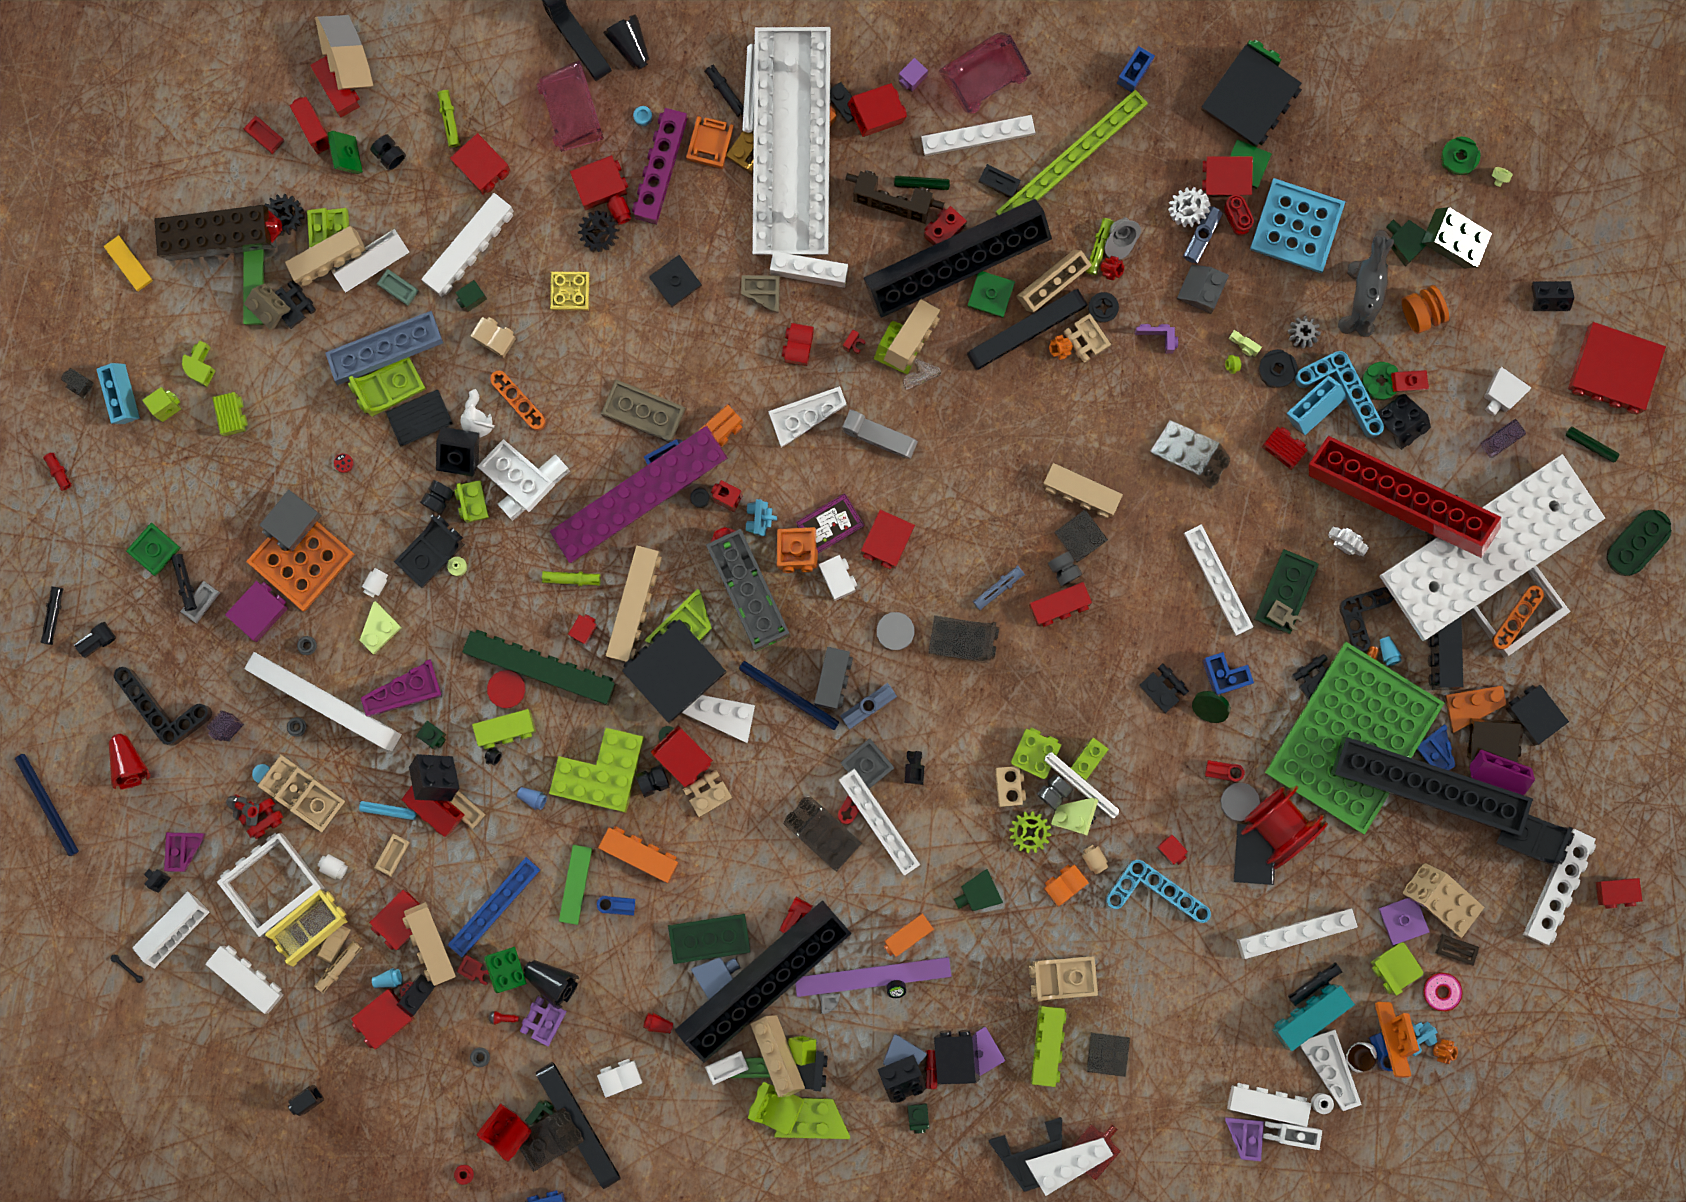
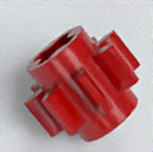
M1111 256L1110 259L1106 258L1101 264L1102 275L1106 276V279L1113 281L1115 277L1120 278L1124 273L1123 261L1115 256Z

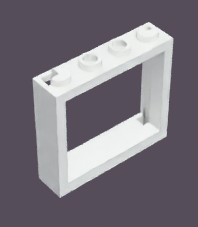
M1534 566L1527 572L1543 590L1544 595L1556 611L1513 641L1508 648L1499 650L1504 658L1514 653L1570 612L1537 566ZM1475 606L1469 611L1492 641L1496 632L1478 607ZM1497 638L1499 640V645L1504 644L1501 638Z
M274 833L272 836H269L266 839L267 843L262 847L260 845L255 847L251 851L252 855L248 858H241L235 863L236 867L231 871L228 869L220 876L221 879L217 881L259 937H264L270 929L319 889H325L282 833ZM281 843L313 885L261 925L231 886L230 882Z

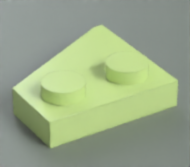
M375 601L372 604L360 641L372 654H375L402 627Z
M1089 798L1059 805L1051 824L1088 835L1098 799Z

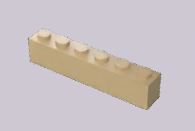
M636 545L606 653L607 658L625 663L631 658L635 659L637 649H634L636 641L639 642L642 631L639 628L641 623L645 622L647 612H644L645 606L650 604L652 594L649 593L650 588L655 586L657 575H654L656 567L660 568L662 561L659 551Z

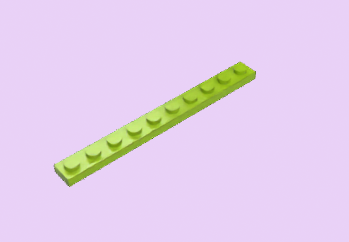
M1134 90L999 208L995 214L998 216L1033 199H1036L1038 202L1148 105L1147 101Z

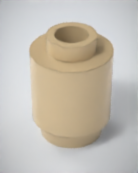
M1092 844L1083 850L1084 854L1082 857L1090 871H1093L1095 875L1108 868V861L1099 846L1094 847Z

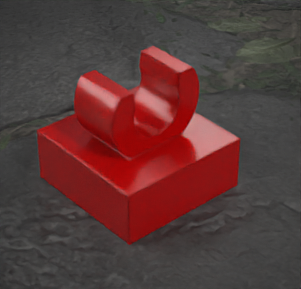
M852 330L843 344V349L849 353L853 349L855 353L859 354L860 350L856 348V344L861 343L865 345L866 342L859 338L857 331Z

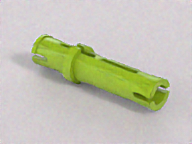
M442 90L437 92L440 102L439 111L443 117L448 147L455 148L460 146L453 113L455 110L451 104L449 90Z
M1103 218L1099 232L1095 235L1096 241L1089 260L1092 266L1085 271L1088 274L1097 275L1105 244L1110 235V228L1114 223L1111 219Z
M543 571L542 583L576 584L579 587H583V585L600 586L601 575L587 574L583 571H579V573Z

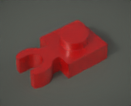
M466 955L456 972L471 981H475L476 977H478L481 984L488 985V982L484 980V975H489L488 970H482L484 964Z

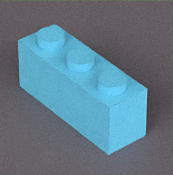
M110 363L97 368L111 424H126L140 419L126 365Z
M1328 375L1290 409L1287 415L1292 426L1306 435L1347 397L1341 384Z

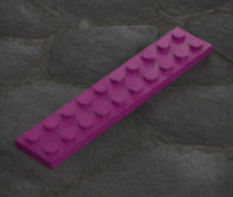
M705 426L553 528L550 533L568 562L573 563L727 460L728 457L708 426Z

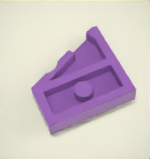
M1226 1117V1124L1240 1158L1243 1160L1261 1161L1264 1121Z

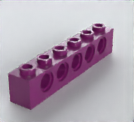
M665 108L664 112L659 115L658 124L660 126L653 135L654 147L649 149L647 157L649 164L644 167L642 177L645 178L643 184H639L637 195H639L638 202L635 201L632 212L637 220L656 225L658 223L688 120L687 113ZM672 127L674 131L671 134H667L664 132L665 129ZM662 145L669 146L667 151L659 150ZM658 162L664 164L661 169H656L654 166ZM652 180L659 182L656 187L649 186ZM647 198L654 199L650 205H646L644 201Z

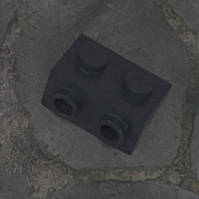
M1533 281L1531 286L1534 297L1533 311L1571 310L1574 301L1571 281Z

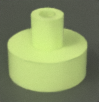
M1495 167L1492 176L1496 178L1494 184L1501 187L1503 182H1510L1513 174L1504 168Z
M453 557L448 561L447 569L454 576H462L467 571V563L461 557Z

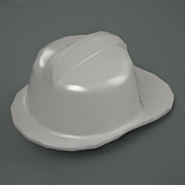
M1126 217L1115 221L1111 225L1110 235L1105 244L1107 256L1109 258L1115 256L1119 257V259L1126 257L1141 234L1140 225Z

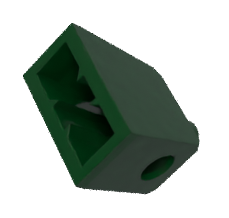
M1393 219L1386 226L1393 234L1390 238L1394 239L1391 249L1406 267L1426 247V245L1422 244L1426 231L1410 220L1401 226Z
M988 869L962 885L961 889L964 894L954 898L958 909L969 905L972 911L1003 903Z

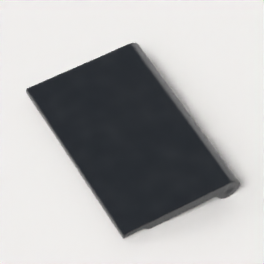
M438 389L386 412L400 447L436 432L441 427L453 424Z
M1237 824L1234 882L1274 885V862L1271 864L1266 863L1273 854L1274 849L1256 828L1242 835L1241 832L1247 825Z

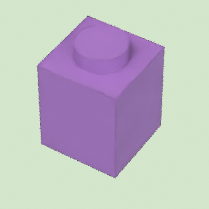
M914 58L899 73V83L906 90L909 88L913 91L928 76V70Z

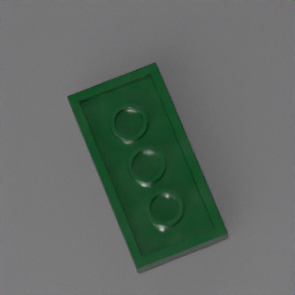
M1283 549L1254 620L1290 635L1292 630L1287 623L1282 627L1266 616L1276 600L1293 609L1292 616H1298L1319 563Z
M745 914L668 925L673 964L751 952Z

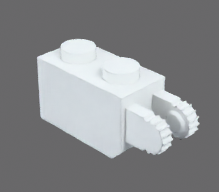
M1265 1121V1126L1279 1129L1278 1135L1266 1133L1263 1134V1138L1275 1140L1282 1144L1320 1150L1322 1130L1284 1122L1274 1123Z

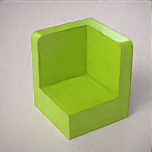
M804 1035L789 1038V1047L796 1064L802 1066L816 1061V1039Z

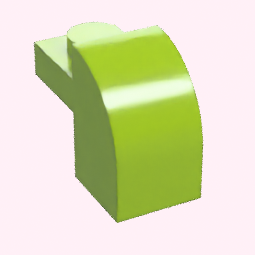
M199 340L198 344H195L192 348L191 357L183 355L182 366L185 373L191 379L208 387L216 370L203 363L211 347Z

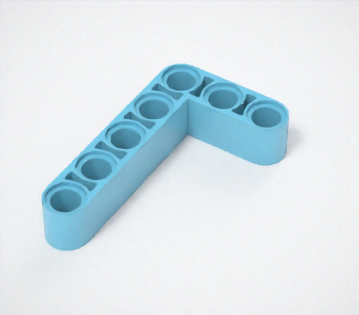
M1337 351L1299 370L1294 381L1300 388H1306L1325 379L1328 375H1334L1336 381L1341 384L1347 397L1346 400L1364 435L1373 439L1382 433L1384 429L1383 422L1345 352ZM1339 357L1343 362L1342 365H1337L1334 362V358ZM1317 366H1323L1326 373H1319ZM1300 374H1306L1309 381H1302ZM1343 374H1348L1351 377V382H1346L1343 379ZM1352 391H1357L1360 394V399L1353 398ZM1362 407L1368 410V416L1362 415L1360 411ZM1370 424H1374L1377 427V433L1370 431Z
M1133 860L1128 864L1105 898L1106 905L1109 908L1119 909L1127 901L1138 883L1141 882L1194 921L1205 923L1211 917L1210 909L1141 860ZM1135 863H1139L1142 866L1140 874H1135L1132 870ZM1152 874L1158 878V882L1154 886L1148 882V878ZM1124 879H1128L1131 882V887L1128 890H1124L1121 886V882ZM1167 886H1171L1174 889L1171 897L1166 896L1164 893V889ZM1112 895H1117L1120 898L1117 906H1113L1110 903ZM1183 897H1187L1190 901V905L1187 908H1183L1180 904ZM1200 908L1206 912V916L1202 920L1196 916V912Z

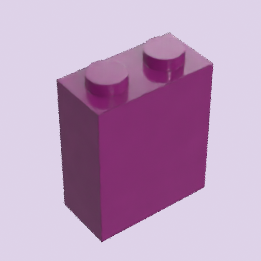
M258 581L225 614L255 642H258L288 609L284 605L286 601L277 594L275 597L270 592L272 588L265 582L261 584Z

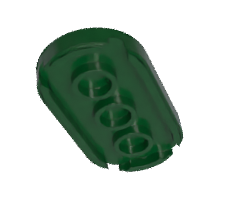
M1647 510L1638 514L1610 545L1607 551V561L1610 568L1615 573L1623 576H1630L1640 572L1669 540L1672 530L1668 516L1659 510Z

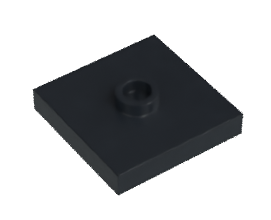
M680 255L649 276V279L671 308L702 286Z

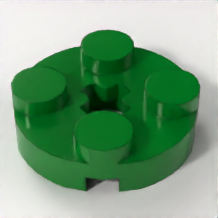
M1463 136L1456 137L1447 142L1441 153L1442 166L1455 175L1469 174L1477 167L1481 157L1476 143L1472 139ZM1463 152V156L1466 158L1459 160L1456 154Z
M1376 362L1364 372L1362 384L1371 398L1382 401L1391 398L1397 393L1393 392L1391 373L1398 372V368L1395 365L1387 362ZM1380 376L1386 379L1383 386H1380V383L1377 382Z

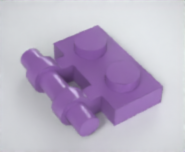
M538 996L535 1002H532L527 1018L523 1019L520 1032L527 1035L529 1029H533L534 1033L531 1038L549 1047L567 1011L562 1008L556 1009L550 1003L546 1009L543 1008L542 1004L545 999ZM537 1013H540L542 1017L537 1025L533 1021Z

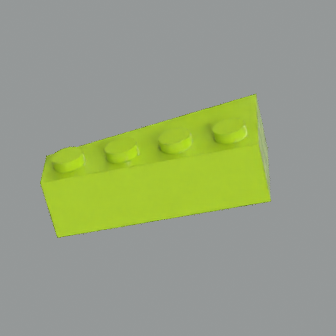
M1039 1005L1031 1084L1056 1087V1083L1060 1082L1061 1072L1058 1071V1063L1062 1062L1063 1052L1060 1051L1061 1043H1064L1065 1032L1062 1031L1067 1015L1062 1007Z

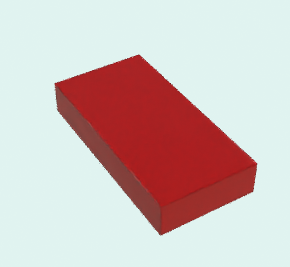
M256 115L243 128L245 132L271 154L285 141Z

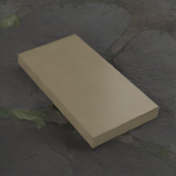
M615 379L601 415L670 443L673 441L686 407Z

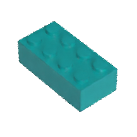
M1328 984L1321 989L1322 993L1319 996L1313 995L1305 1001L1306 1005L1304 1007L1295 1008L1290 1012L1291 1016L1285 1020L1282 1018L1274 1024L1275 1028L1272 1031L1286 1050H1295L1355 1005L1341 985Z

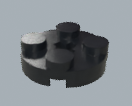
M1275 349L1266 353L1258 367L1262 381L1268 387L1283 388L1289 385L1295 378L1298 369L1295 358L1281 349ZM1275 364L1283 367L1280 374L1273 371Z

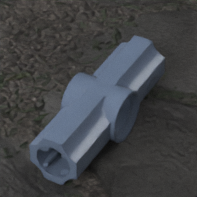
M1208 207L1210 212L1205 213L1206 219H1201L1183 255L1191 263L1198 264L1223 214L1215 207ZM1198 232H1205L1207 238L1199 237Z
M887 683L840 715V717L850 730L895 699L897 695ZM870 701L874 704V709L872 711H865L863 704Z

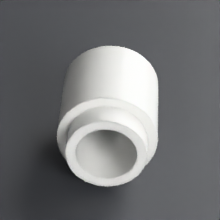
M374 568L373 572L370 571L362 585L365 589L363 592L371 597L379 596L387 582L386 578L388 575Z
M330 854L326 857L322 856L318 863L319 871L335 880H341L348 869L345 862Z
M1317 1093L1311 1099V1106L1318 1113L1328 1114L1334 1107L1333 1099L1324 1093ZM1325 1100V1101H1326V1104H1325V1106L1322 1108V1107H1321V1102Z

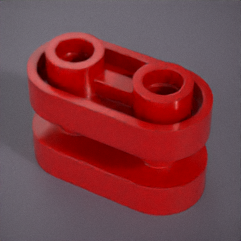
M1230 196L1224 206L1225 216L1235 234L1240 236L1246 235L1254 223L1253 216L1242 196Z
M272 798L266 799L259 804L258 817L264 813L267 817L257 823L256 826H250L251 828L246 831L250 838L255 837V839H259L266 834L265 830L272 827L274 829L282 824L281 820L284 818L280 811L274 813L271 809L276 805ZM241 815L238 818L241 824H247L246 816Z

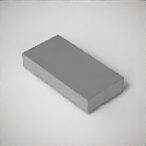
M203 581L193 594L197 608L192 611H185V607H183L180 612L195 623H198L220 592Z

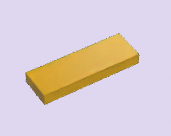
M119 235L104 245V248L136 291L139 292L153 281Z

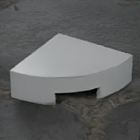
M840 993L821 994V1014L829 1013L837 1006Z

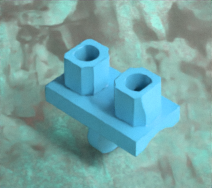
M756 499V502L747 504V513L755 515L754 521H747L746 531L758 536H766V529L771 528L772 521H777V516L772 515V508H768V502H764L761 499Z
M1412 1022L1419 1051L1412 1054L1413 1056L1421 1053L1422 1049L1419 1044L1425 1041L1428 1046L1437 1043L1435 1034L1438 1032L1429 1022L1424 1024L1419 1022L1416 1025Z

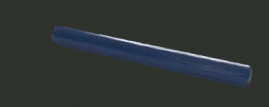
M746 661L742 662L739 667L740 671L832 730L837 728L838 720Z
M18 755L15 757L18 767L67 855L74 856L79 852L26 755Z

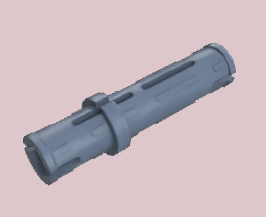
M1017 565L1007 575H1002L997 583L987 589L973 603L979 610H982L983 607L1007 588L1011 589L1012 584L1025 575L1024 572ZM1013 576V578L1010 581H1008L1005 585L1000 587L1004 582H1006L1009 578ZM997 589V591H996L995 593H993L990 597H988L986 600L984 599V598H986L989 594H991L994 590Z

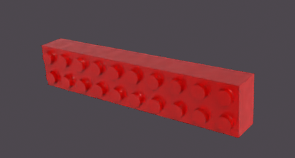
M1330 436L1325 439L1309 463L1310 477L1480 558L1483 557L1501 528V516Z

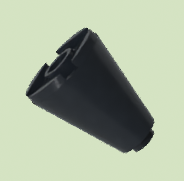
M634 14L629 16L630 20L623 19L607 28V31L603 33L632 68L637 67L640 70L648 65L647 61L650 59L638 17Z
M537 960L529 961L523 969L525 978L556 1009L563 1007L560 1005L563 1001L568 1002L578 986V983L575 982L576 979H579L578 975Z

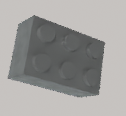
M827 647L814 702L815 706L837 711L838 707L842 708L844 695L841 693L843 688H847L849 676H846L847 669L851 670L853 657H850L849 651Z

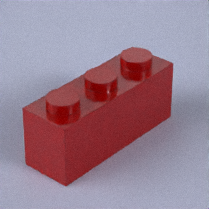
M327 56L310 65L340 118L360 107L357 102L360 98L355 90H338L335 72H330Z
M1084 582L1031 602L1029 607L1037 626L1042 625L1044 628L1053 624V620L1057 618L1064 620L1071 617L1072 612L1078 611V613L1089 610L1088 606L1092 604Z
M412 786L401 799L409 809L414 810L423 821L428 822L435 828L437 833L444 837L453 832L465 816L450 801L415 800Z

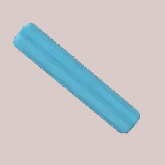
M361 801L359 805V811L410 820H415L417 815L414 810L365 801Z

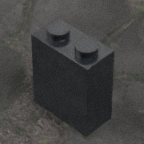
M1541 685L1529 686L1524 690L1525 695L1521 698L1518 696L1508 702L1510 706L1506 708L1514 721L1521 724L1524 734L1534 746L1541 744L1569 723L1568 719Z
M949 1030L940 1031V1034L934 1037L937 1083H977L980 1080L977 1034L970 1033V1030H960L959 1033L951 1034Z

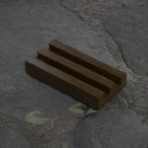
M1441 934L1435 953L1474 966L1479 947ZM1448 940L1450 942L1474 949L1473 953H1471L1460 948L1445 944L1444 941ZM1444 947L1470 956L1471 960L1442 951V948Z

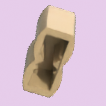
M482 317L470 335L471 339L504 358L516 340L515 336H513L514 332L507 327L503 329L498 327V322L490 317L487 319Z

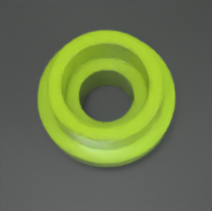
M1229 355L1225 361L1226 370L1231 374L1240 371V358Z

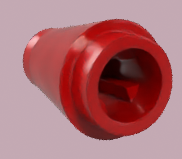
M647 1013L643 1028L649 1032L670 1034L673 1022L655 1013Z

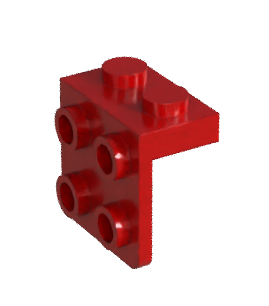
M500 1103L476 1135L493 1146L499 1155L508 1162L528 1139L531 1129L516 1112Z

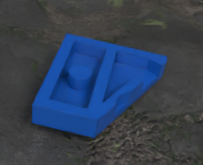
M1444 724L1425 738L1418 746L1417 751L1427 764L1449 771L1455 766V761L1447 735L1448 729Z

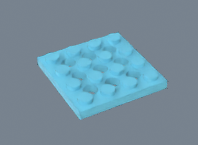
M1273 178L1250 250L1322 274L1345 201ZM1282 198L1289 199L1290 206H1282L1280 200ZM1298 205H1307L1308 212H1300ZM1324 210L1326 218H1318L1316 211ZM1275 216H1282L1285 222L1277 224L1274 220ZM1299 221L1303 226L1302 229L1295 230L1292 225L1293 222ZM1311 228H1319L1320 235L1313 236L1310 231ZM1276 233L1279 236V240L1272 242L1269 239V234ZM1294 239L1297 242V246L1290 248L1287 245V240ZM1312 245L1315 248V252L1312 254L1307 253L1305 246Z

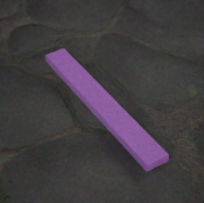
M949 957L809 975L803 976L795 983L797 997L885 986L893 980H901L904 983L946 978L951 977Z

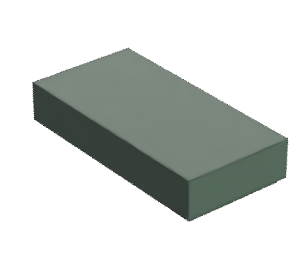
M389 269L385 271L377 282L379 287L407 306L410 305L419 292L418 289Z

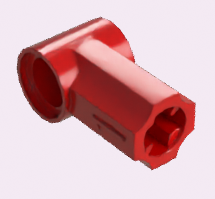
M1207 760L1205 777L1236 783L1242 780L1245 775L1244 768L1241 765ZM1233 768L1240 771V777L1237 779L1230 775V771Z
M796 896L779 931L786 933L811 911L813 905Z

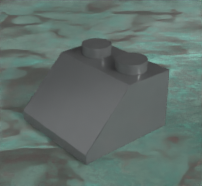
M1192 264L1177 299L1212 314L1229 275L1212 267Z

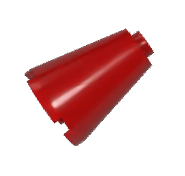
M123 734L112 736V739L109 741V756L113 788L116 789V786H119L120 790L129 789L142 784L141 780L144 778L148 780L151 776L150 771L128 736Z

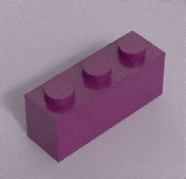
M1483 750L1479 751L1469 766L1473 779L1521 795H1525L1535 781L1532 768Z

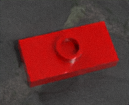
M1427 370L1391 373L1393 392L1429 389Z

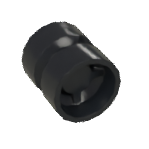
M385 134L372 144L370 151L377 159H381L380 162L387 170H392L402 163L406 154L399 146H395V141L388 134Z
M433 479L428 488L430 493H425L420 503L442 515L446 508L445 501H450L455 492Z
M662 765L651 768L649 773L643 771L636 774L644 798L655 794V790L661 792L670 788Z

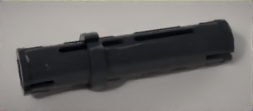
M714 64L704 71L714 84L713 87L718 89L736 116L739 117L740 113L742 115L744 112V106L726 83L727 79L721 76Z
M183 554L173 555L171 560L179 585L178 593L182 596L185 611L195 610L197 606L193 595L194 588L190 584ZM180 567H181V570H182V574H183L184 579H182V577H181V573H180V569H179ZM184 586H186V589H187V592H188V596H189L188 598H187V595H186Z
M51 586L49 601L46 603L47 613L40 643L53 645L58 614L62 608L60 604L64 588Z
M1334 962L1326 970L1319 971L1312 980L1288 995V998L1296 1006L1324 985L1327 986L1333 978L1343 973L1341 968Z

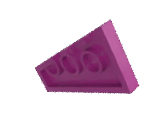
M431 659L409 670L408 673L393 679L390 683L361 697L365 715L370 717L441 697Z

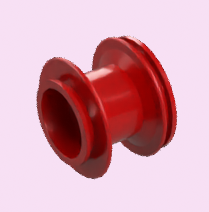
M1282 786L1261 802L1244 819L1245 823L1248 821L1250 823L1242 830L1241 834L1245 835L1254 828L1258 830L1274 849L1273 854L1266 861L1267 864L1274 862V869L1281 867L1302 851L1328 825L1326 821L1321 822L1324 815L1308 820L1289 799L1298 790V786H1294L1284 792L1286 788Z

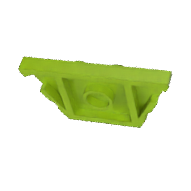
M697 589L645 641L649 644L654 643L652 639L659 633L663 635L668 630L666 627L672 621H678L679 619L700 641L712 629L700 590Z
M803 1098V1106L789 1135L779 1131L775 1133V1137L850 1139V1134L833 1098Z

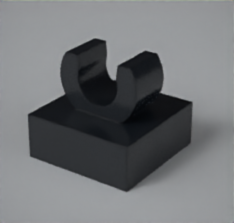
M149 868L144 873L148 878L144 884L157 893L171 879L167 873L158 869L152 871Z

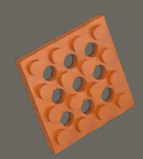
M317 521L293 551L290 549L284 551L276 544L278 540L275 537L271 539L267 537L246 562L305 612L355 554ZM315 538L319 544L315 549H311L309 541ZM326 551H331L333 554L330 561H324L323 554ZM299 553H304L306 556L303 563H297L296 556ZM272 555H277L279 558L276 565H270L269 558ZM318 565L320 567L319 574L311 575V567ZM291 567L293 570L292 576L284 577V569ZM300 580L307 581V587L304 590H299L297 587Z

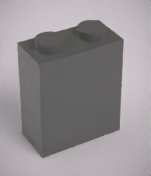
M288 489L260 523V526L263 528L262 533L270 539L275 537L278 540L276 544L285 551L287 548L293 551L322 515Z

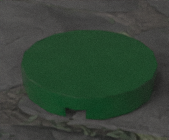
M1213 691L1199 692L1192 702L1193 712L1202 720L1210 723L1224 722L1231 710L1226 698L1222 695L1220 697L1215 695Z

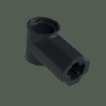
M102 622L96 625L90 634L74 645L79 654L86 658L100 647L111 644L116 637L106 622Z

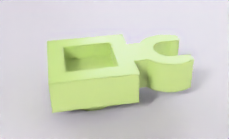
M1235 330L1229 337V340L1240 345L1239 347L1242 348V352L1248 356L1253 355L1255 357L1262 348Z

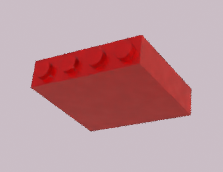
M1592 322L1587 328L1568 389L1572 390L1575 395H1587L1593 401H1604L1609 403L1611 407H1622L1628 409L1627 412L1631 414H1641L1647 408L1666 346Z

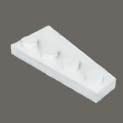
M839 386L768 412L782 448L847 404Z
M701 695L682 713L748 743L755 705Z
M1335 1029L1312 1036L1300 1045L1342 1111L1362 1105Z
M1100 1138L1026 1160V1163L1045 1196L1112 1157L1113 1154L1104 1138Z

